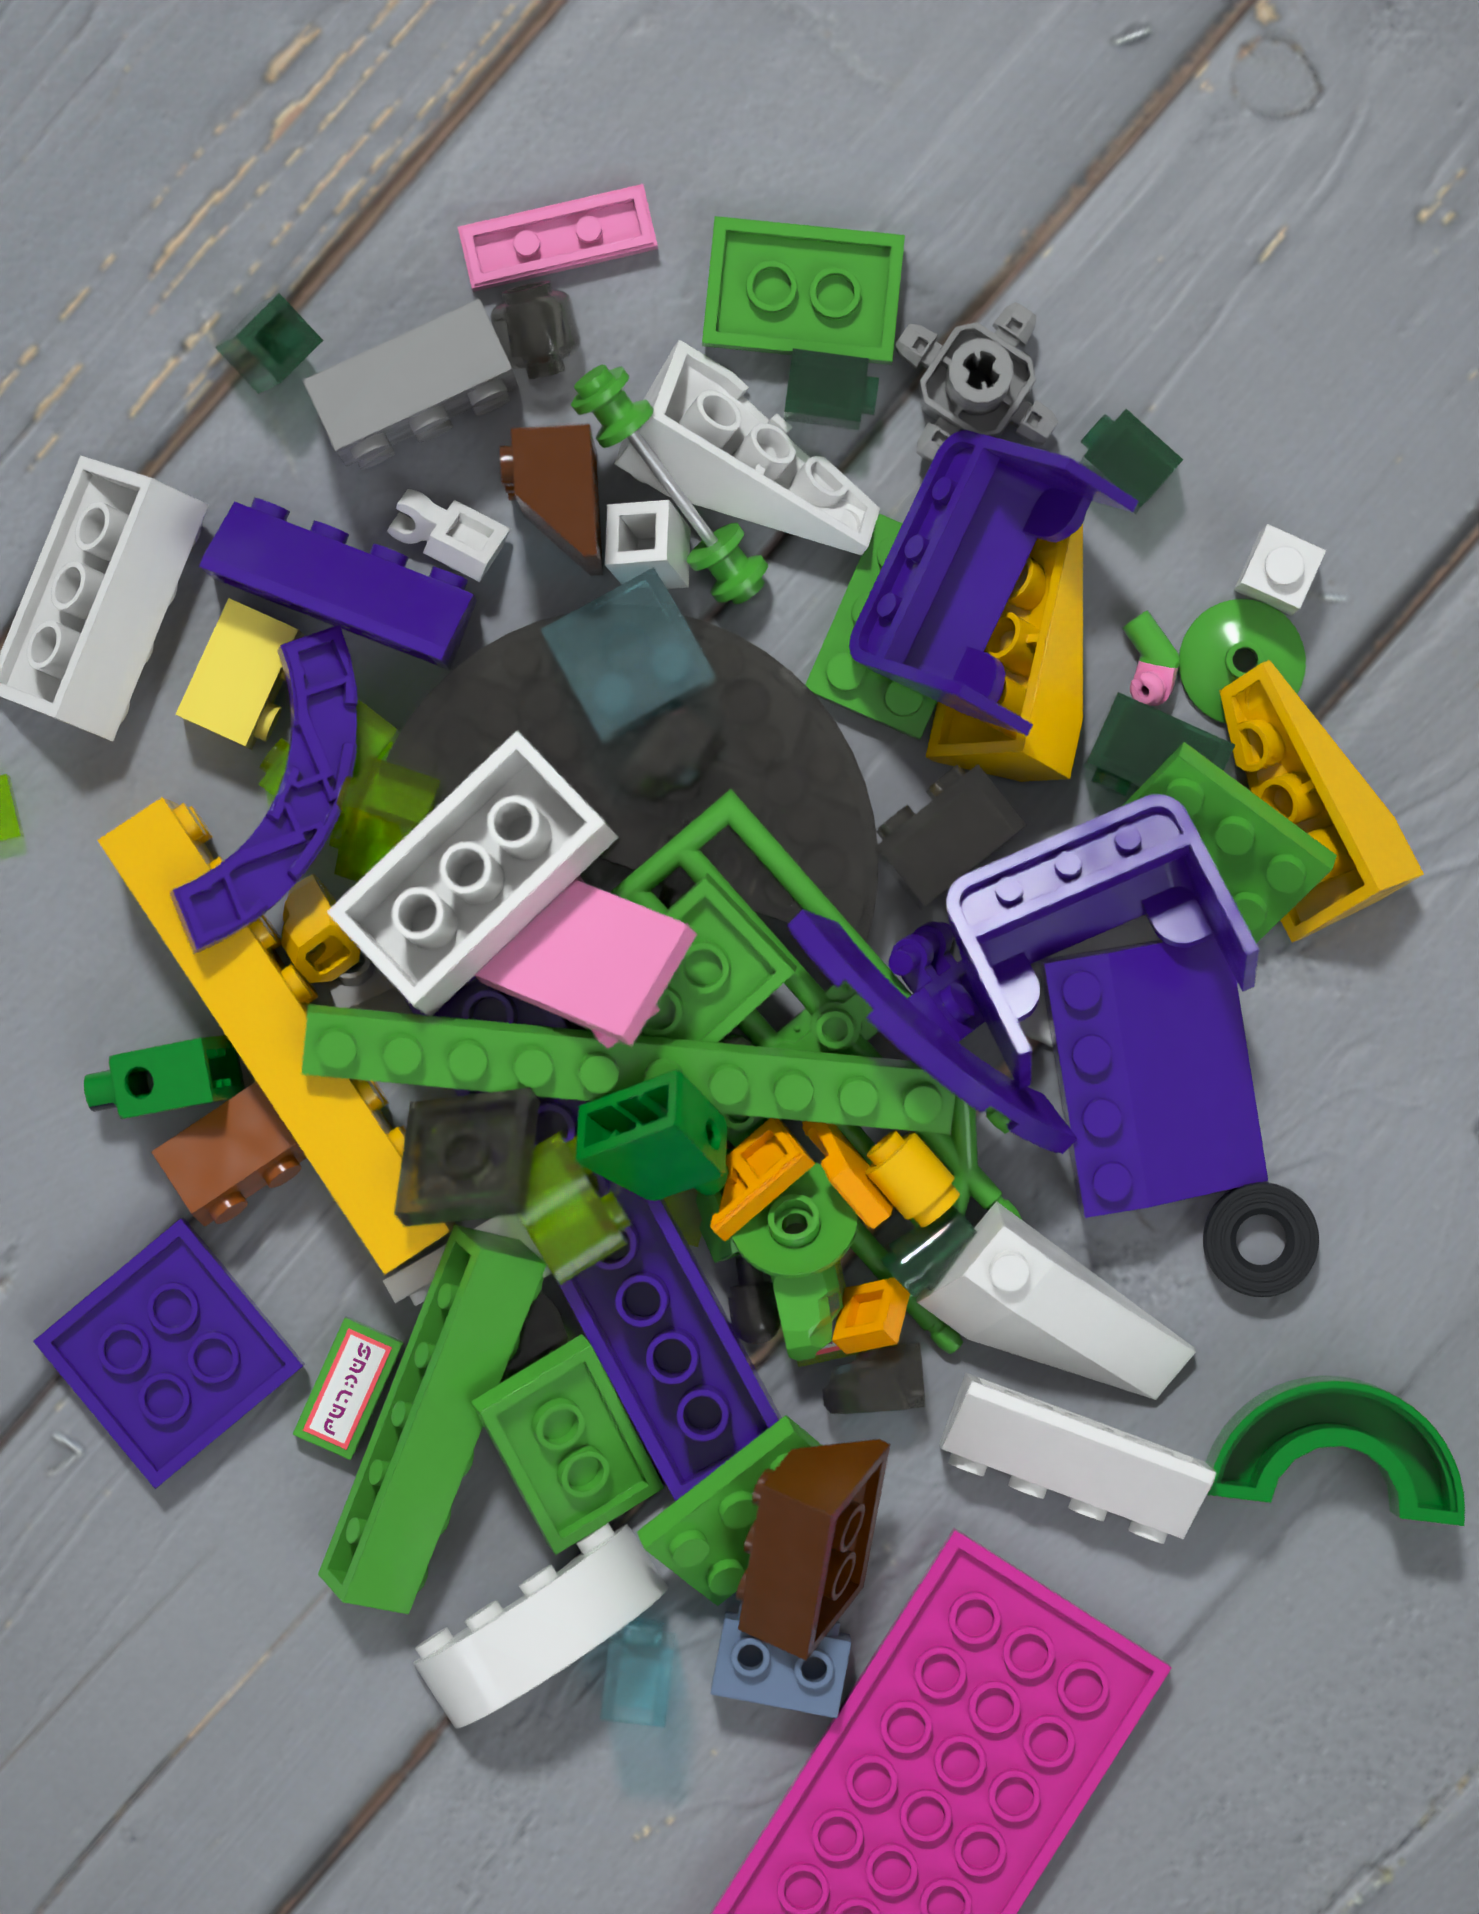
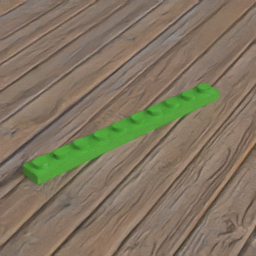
M308 1004L302 1075L594 1101L678 1069L685 1074L720 1113L940 1134L951 1133L955 1094L925 1072L914 1061L641 1035L637 1036L632 1046L618 1041L607 1049L597 1040L593 1031L311 1004Z

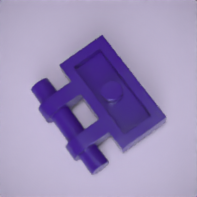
M929 921L918 927L912 934L899 940L893 946L888 964L890 970L894 974L901 976L913 993L907 999L943 1031L959 1042L982 1025L985 1020L976 1003L962 960L957 962L950 953L954 939L951 926L945 922Z

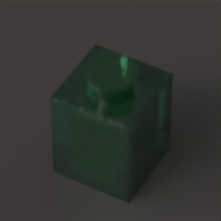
M278 293L258 304L215 348L252 388L260 394L279 385L323 339L285 298Z
M793 348L784 420L859 430L861 415H874L879 377L867 376L869 358Z
M1125 409L1115 421L1105 413L1080 441L1088 449L1080 464L1137 499L1138 503L1133 512L1134 514H1137L1183 461L1175 451L1128 409Z

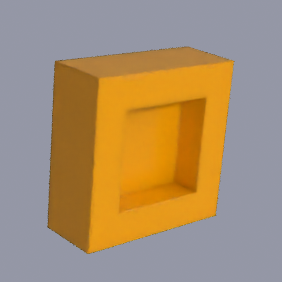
M897 1277L846 1287L842 1298L844 1307L838 1314L832 1342L846 1355L898 1344L911 1290Z

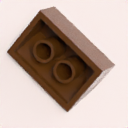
M590 424L511 428L512 445L500 446L502 486L505 485V492L508 493L509 501L517 500L524 517L590 576L603 575L597 452Z
M881 1439L795 1448L791 1449L775 1470L767 1468L762 1473L752 1496V1504L758 1506L757 1517L748 1532L744 1544V1552L750 1555L749 1565L740 1580L736 1592V1599L742 1602L738 1630L807 1661L864 1587L890 1443Z

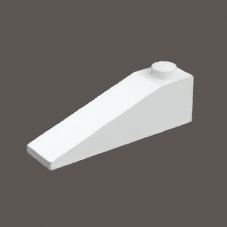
M679 340L643 399L648 400L654 411L651 417L638 429V432L689 501L697 506L862 555L869 546L880 508L825 457L814 456L810 458L787 435L793 427L778 413L769 420L743 395L749 387L738 376ZM627 438L624 439L614 464L630 473L638 481L646 483L670 497Z
M997 1201L916 1298L918 1304L968 1340L1154 1400L1160 1396L1196 1353L1193 1346Z

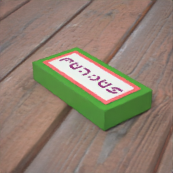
M347 1316L344 1317L292 1435L348 1460H352L404 1342Z

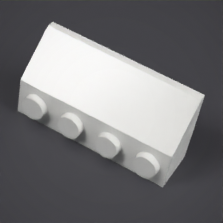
M80 456L0 652V697L107 740L114 741L118 728L129 711L130 699L142 669L153 652L154 640L166 610L175 598L178 581L190 551L199 539L202 522L209 504L151 477Z
M965 1372L939 1442L941 1449L951 1452L948 1463L957 1468L979 1476H984L987 1466L1010 1474L1011 1478L1008 1486L1041 1499H1044L1047 1489L1071 1497L1069 1509L1099 1521L1105 1520L1108 1511L1131 1520L1128 1531L1161 1544L1165 1543L1167 1534L1184 1539L1217 1473L1200 1459Z

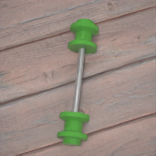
M605 364L597 366L586 373L574 386L578 394L571 403L572 408L578 415L591 412L602 425L595 437L602 448L611 447L627 438L702 539L689 553L687 563L694 571L708 568L714 576L716 582L712 586L710 594L718 603L731 600L735 605L741 604L753 597L765 584L762 576L768 568V563L762 555L746 557L738 546L744 536V531L738 523L727 524L712 532L646 443L638 429L651 417L654 408L648 400L632 402L623 390L629 380V374L621 366L609 370Z

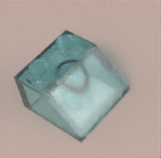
M654 567L540 629L602 743L611 740L716 682L714 671Z

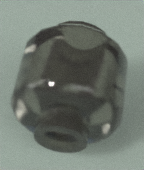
M550 281L529 283L501 292L503 302L493 308L491 323L513 369L526 368L528 379L547 377L565 371L563 359L572 356L581 345V337L569 294L565 291L552 289Z

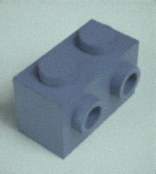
M742 1603L738 1613L725 1611L711 1683V1695L832 1718L838 1717L852 1643L850 1634L839 1632L840 1622L837 1621L807 1661L738 1630Z

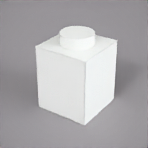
M669 500L607 505L605 565L627 592L688 588L689 564L687 563V557L690 553L691 528Z
M1267 524L1259 532L1234 591L1266 603L1292 616L1301 608L1326 550Z

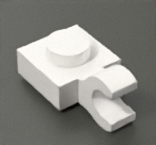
M407 489L396 506V509L400 512L390 524L387 532L403 543L414 544L420 541H427L423 551L424 554L480 582L503 548L511 528L456 500L446 510L433 503L423 493Z

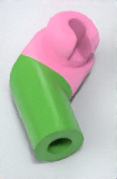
M1146 610L1126 624L1122 630L1140 653L1134 679L1131 680L1130 694L1138 705L1151 707L1163 704L1172 694L1180 664V656L1150 612Z

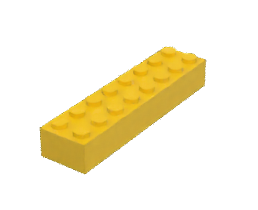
M161 797L97 841L383 1273L387 1274L451 1232L454 1224L457 1225L451 1216L460 1209L443 1182L438 1178L429 1183L416 1164L417 1161L424 1157V1154L404 1125L393 1129L381 1109L388 1105L389 1101L376 1081L301 1074L308 1004L319 996L313 985L307 981L292 964L287 967L284 965L275 951L276 948L281 946L282 939L265 914L228 939L198 953H193L170 893L173 889L199 878L217 867L224 860L220 856L214 859L204 844L213 836L193 806L188 807L185 802L179 805Z

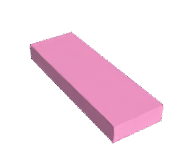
M643 184L458 227L473 292L658 249Z

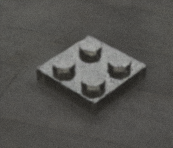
M531 1088L410 1102L394 1210L395 1216L404 1227L526 1214L540 1105L539 1099Z

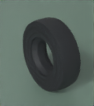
M1256 1182L1231 1189L1214 1204L1204 1225L1203 1248L1210 1268L1226 1286L1247 1296L1272 1297L1293 1289L1309 1274L1318 1254L1319 1231L1311 1209L1296 1193L1277 1184ZM1258 1214H1265L1275 1218L1282 1225L1286 1236L1285 1247L1281 1255L1273 1262L1264 1265L1252 1264L1245 1260L1239 1253L1236 1244V1235L1241 1224L1249 1217Z

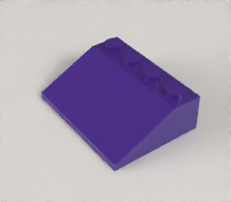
M1215 938L1187 948L1174 947L1162 940H1155L1039 960L1064 1121L1078 1138L1069 1147L1078 1208L1085 1218L1150 1208L1238 1188L1250 1183L1268 1181L1237 980Z

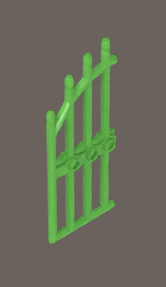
M732 789L728 790L609 892L664 914L668 909L651 891L679 866L695 883L708 873L797 966L796 972L784 984L805 1008L777 1032L757 1009L753 1010L737 1025L747 1038L758 1047L883 1058L868 1041L879 1032L867 1019V1016L873 1011L871 1006L847 981L841 987L837 988L833 984L824 991L700 851V848L729 824L802 909L839 922L850 938L879 971L906 998L912 995ZM956 1095L951 1134L915 1132L955 1177L952 1184L960 1192L959 1198L944 1214L926 1227L922 1228L914 1218L909 1219L928 1242L906 1272L859 1219L857 1233L850 1247L879 1280L897 1277L911 1290L906 1311L924 1331L930 1332V1338L949 1355L954 1353L963 1344L961 1336L953 1328L918 1304L916 1298L944 1261L947 1262L961 1245L962 1241L959 1239L970 1197L972 1196L983 1209L987 1210L997 1201L1022 1220L1015 1206L1008 1199L1005 1200L1002 1197L1000 1189L978 1166L976 1110ZM989 1106L985 1111L987 1119L1005 1134L1008 1133L1007 1124L1011 1120ZM721 1113L727 1124V1139L735 1148L769 1119L767 1117ZM835 1124L866 1162L871 1165L872 1161L867 1157V1153L875 1143L860 1126Z

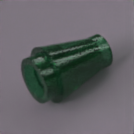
M952 1205L944 1214L928 1226L922 1228L919 1225L888 1243L891 1250L880 1260L898 1282L916 1298L926 1287L930 1291L934 1289L963 1246L977 1230Z

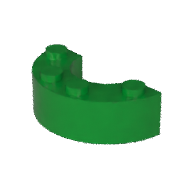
M1311 1376L1291 1380L1262 1392L1247 1402L1226 1423L1215 1439L1206 1459V1463L1217 1472L1207 1495L1271 1503L1279 1478L1295 1459L1317 1448L1344 1446L1364 1453L1377 1464L1388 1486L1389 1511L1400 1519L1464 1526L1465 1500L1461 1476L1455 1459L1442 1436L1428 1419L1413 1406L1390 1392L1361 1380L1342 1376Z

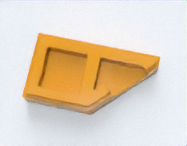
M769 1118L726 1155V1165L729 1171L728 1179L724 1186L719 1212L712 1215L710 1227L726 1242L815 1165V1162L780 1119Z
M803 1121L802 1128L806 1136L812 1140L826 1157L822 1160L821 1166L830 1183L868 1228L874 1229L890 1217L893 1204L865 1174L870 1165L838 1127L832 1123Z

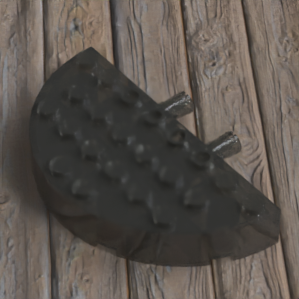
M598 608L550 617L512 631L479 649L454 668L428 693L407 720L390 749L379 775L378 781L383 785L441 804L502 744L518 731L619 837L597 859L631 871H635L728 790L732 789L867 942L874 917L878 888V842L875 818L867 786L853 751L837 723L819 699L792 671L766 651L744 638L706 621L673 612L645 608ZM729 824L700 848V851L756 914L789 924L802 910V907ZM679 866L658 884V886L662 887L659 900L669 909L696 883Z

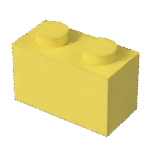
M228 598L175 715L250 750L253 749L257 739L267 742L282 710V707L274 704V701L284 680L286 681L277 650L280 645L302 638L305 635L295 627Z

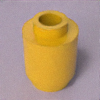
M893 1130L879 1140L867 1153V1157L872 1163L865 1174L906 1220L914 1218L922 1228L928 1226L944 1214L960 1196V1192L952 1184L955 1177L914 1131L901 1136L896 1130Z

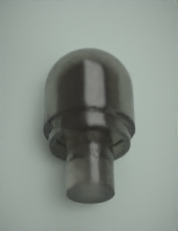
M742 1256L735 1257L739 1285L730 1286L731 1296H728L731 1325L738 1338L742 1341L754 1345L766 1343L775 1337L781 1326L772 1281H764L763 1272L750 1265Z

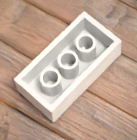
M516 731L327 913L413 1006L426 1015L432 1016L619 837L529 742Z

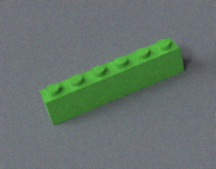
M455 1224L453 1226L318 1572L320 1578L343 1603L409 1614L417 1592L426 1583L428 1564L439 1536L444 1533L449 1525L452 1503L462 1478L469 1472L472 1466L474 1448L483 1427V1423L471 1401L500 1384L508 1361L517 1352L520 1342V1331L531 1303L538 1297L542 1288L543 1273L547 1264L519 1239Z

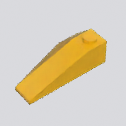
M1083 524L1075 533L1059 542H1049L1037 538L984 652L1000 660L1005 669L1004 689L997 704L1033 724L1028 736L967 716L938 702L926 758L933 762L1020 782L1070 779L1083 722Z
M1270 660L1260 663L1219 690L1235 763L1239 768L1246 771L1250 791L1337 855L1332 871L1280 920L1292 943L1382 900L1424 875L1393 814Z

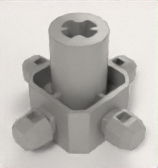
M1014 302L1007 306L993 323L992 327L996 329L995 333L978 322L957 326L944 345L936 341L938 337L936 333L921 325L909 324L895 344V349L899 356L915 369L919 365L927 369L919 382L918 393L922 411L937 420L935 424L928 422L917 443L916 453L932 463L939 447L952 434L961 430H969L1000 438L1009 423L1018 428L1015 435L1032 444H1045L1058 424V420L1054 413L1038 400L1033 405L1025 400L1036 379L1031 357L1017 349L1018 345L1025 347L1035 329L1037 316L1033 312ZM979 370L986 373L993 386L987 388L986 383L982 382L980 389L970 387L967 384L969 371Z

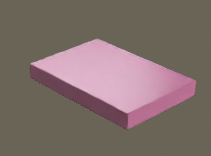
M575 879L474 976L482 984L632 1046L697 934L688 924Z

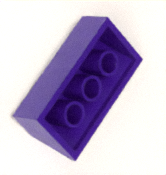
M254 497L251 507L234 501L199 565L211 578L330 625L336 626L340 624L343 630L450 671L477 602L473 593L465 591L468 583L467 579L434 566L429 576L405 567L409 557L373 543L370 553L346 545L349 537L348 533L314 520L310 530L287 522L290 511L268 501Z

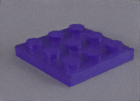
M184 1217L180 1218L33 1341L155 1489L306 1365Z

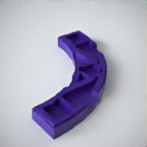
M340 624L282 644L277 650L286 677L291 712L290 745L284 774L274 800L253 834L217 867L171 891V899L194 954L233 936L255 922L277 904L298 882L314 861L340 815L350 787L357 752L356 706L358 705L357 687L351 656Z
M802 909L788 924L789 931L837 988L847 981L871 1006L873 1011L867 1016V1019L905 1055L961 1100L980 1113L985 1112L989 1106L993 1107L1011 1120L1007 1124L1010 1132L1054 1153L1063 1154L1078 1139L1043 1093L1029 1087L1019 1090L1015 1080L978 1058L923 1014L867 958L839 922Z

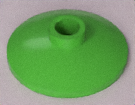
M1234 599L1212 606L1194 620L1185 633L1180 646L1179 675L1187 696L1201 712L1220 723L1227 724L1219 690L1247 673L1237 670L1233 664L1234 653L1239 649H1248L1255 655V667L1262 662L1270 660L1296 694H1298L1303 683L1306 656L1304 645L1297 629L1278 609L1260 601Z
M815 1162L813 1167L732 1236V1240L740 1255L750 1265L766 1274L781 1278L808 1277L830 1268L846 1254L857 1233L858 1215L830 1183L821 1164ZM793 1223H800L807 1227L805 1231L798 1234L784 1232L786 1227Z

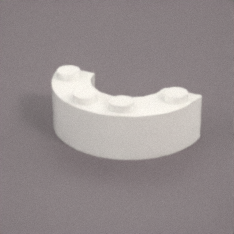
M607 1523L578 1541L576 1544L582 1553L574 1557L557 1573L553 1566L549 1565L519 1585L524 1596L502 1609L499 1602L495 1600L464 1621L467 1627L453 1636L446 1627L415 1648L420 1658L414 1661L413 1664L456 1729L467 1726L491 1714L569 1666L634 1620L667 1591L668 1585L627 1523L616 1531H613L610 1524Z

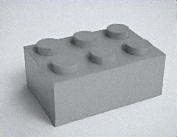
M480 298L303 380L336 453L346 467L357 462L360 469L372 467L389 459L395 454L392 445L414 435L419 443L442 435L453 427L450 421L451 418L472 408L476 416H480L504 406L511 401L508 392L518 388L513 369Z

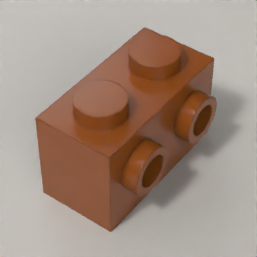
M257 1081L151 1151L190 1213L204 1227L213 1221L215 1224H222L236 1217L247 1207L248 1202L246 1199L266 1185L269 1188H276L288 1182L300 1172L302 1168L300 1162L307 1158Z

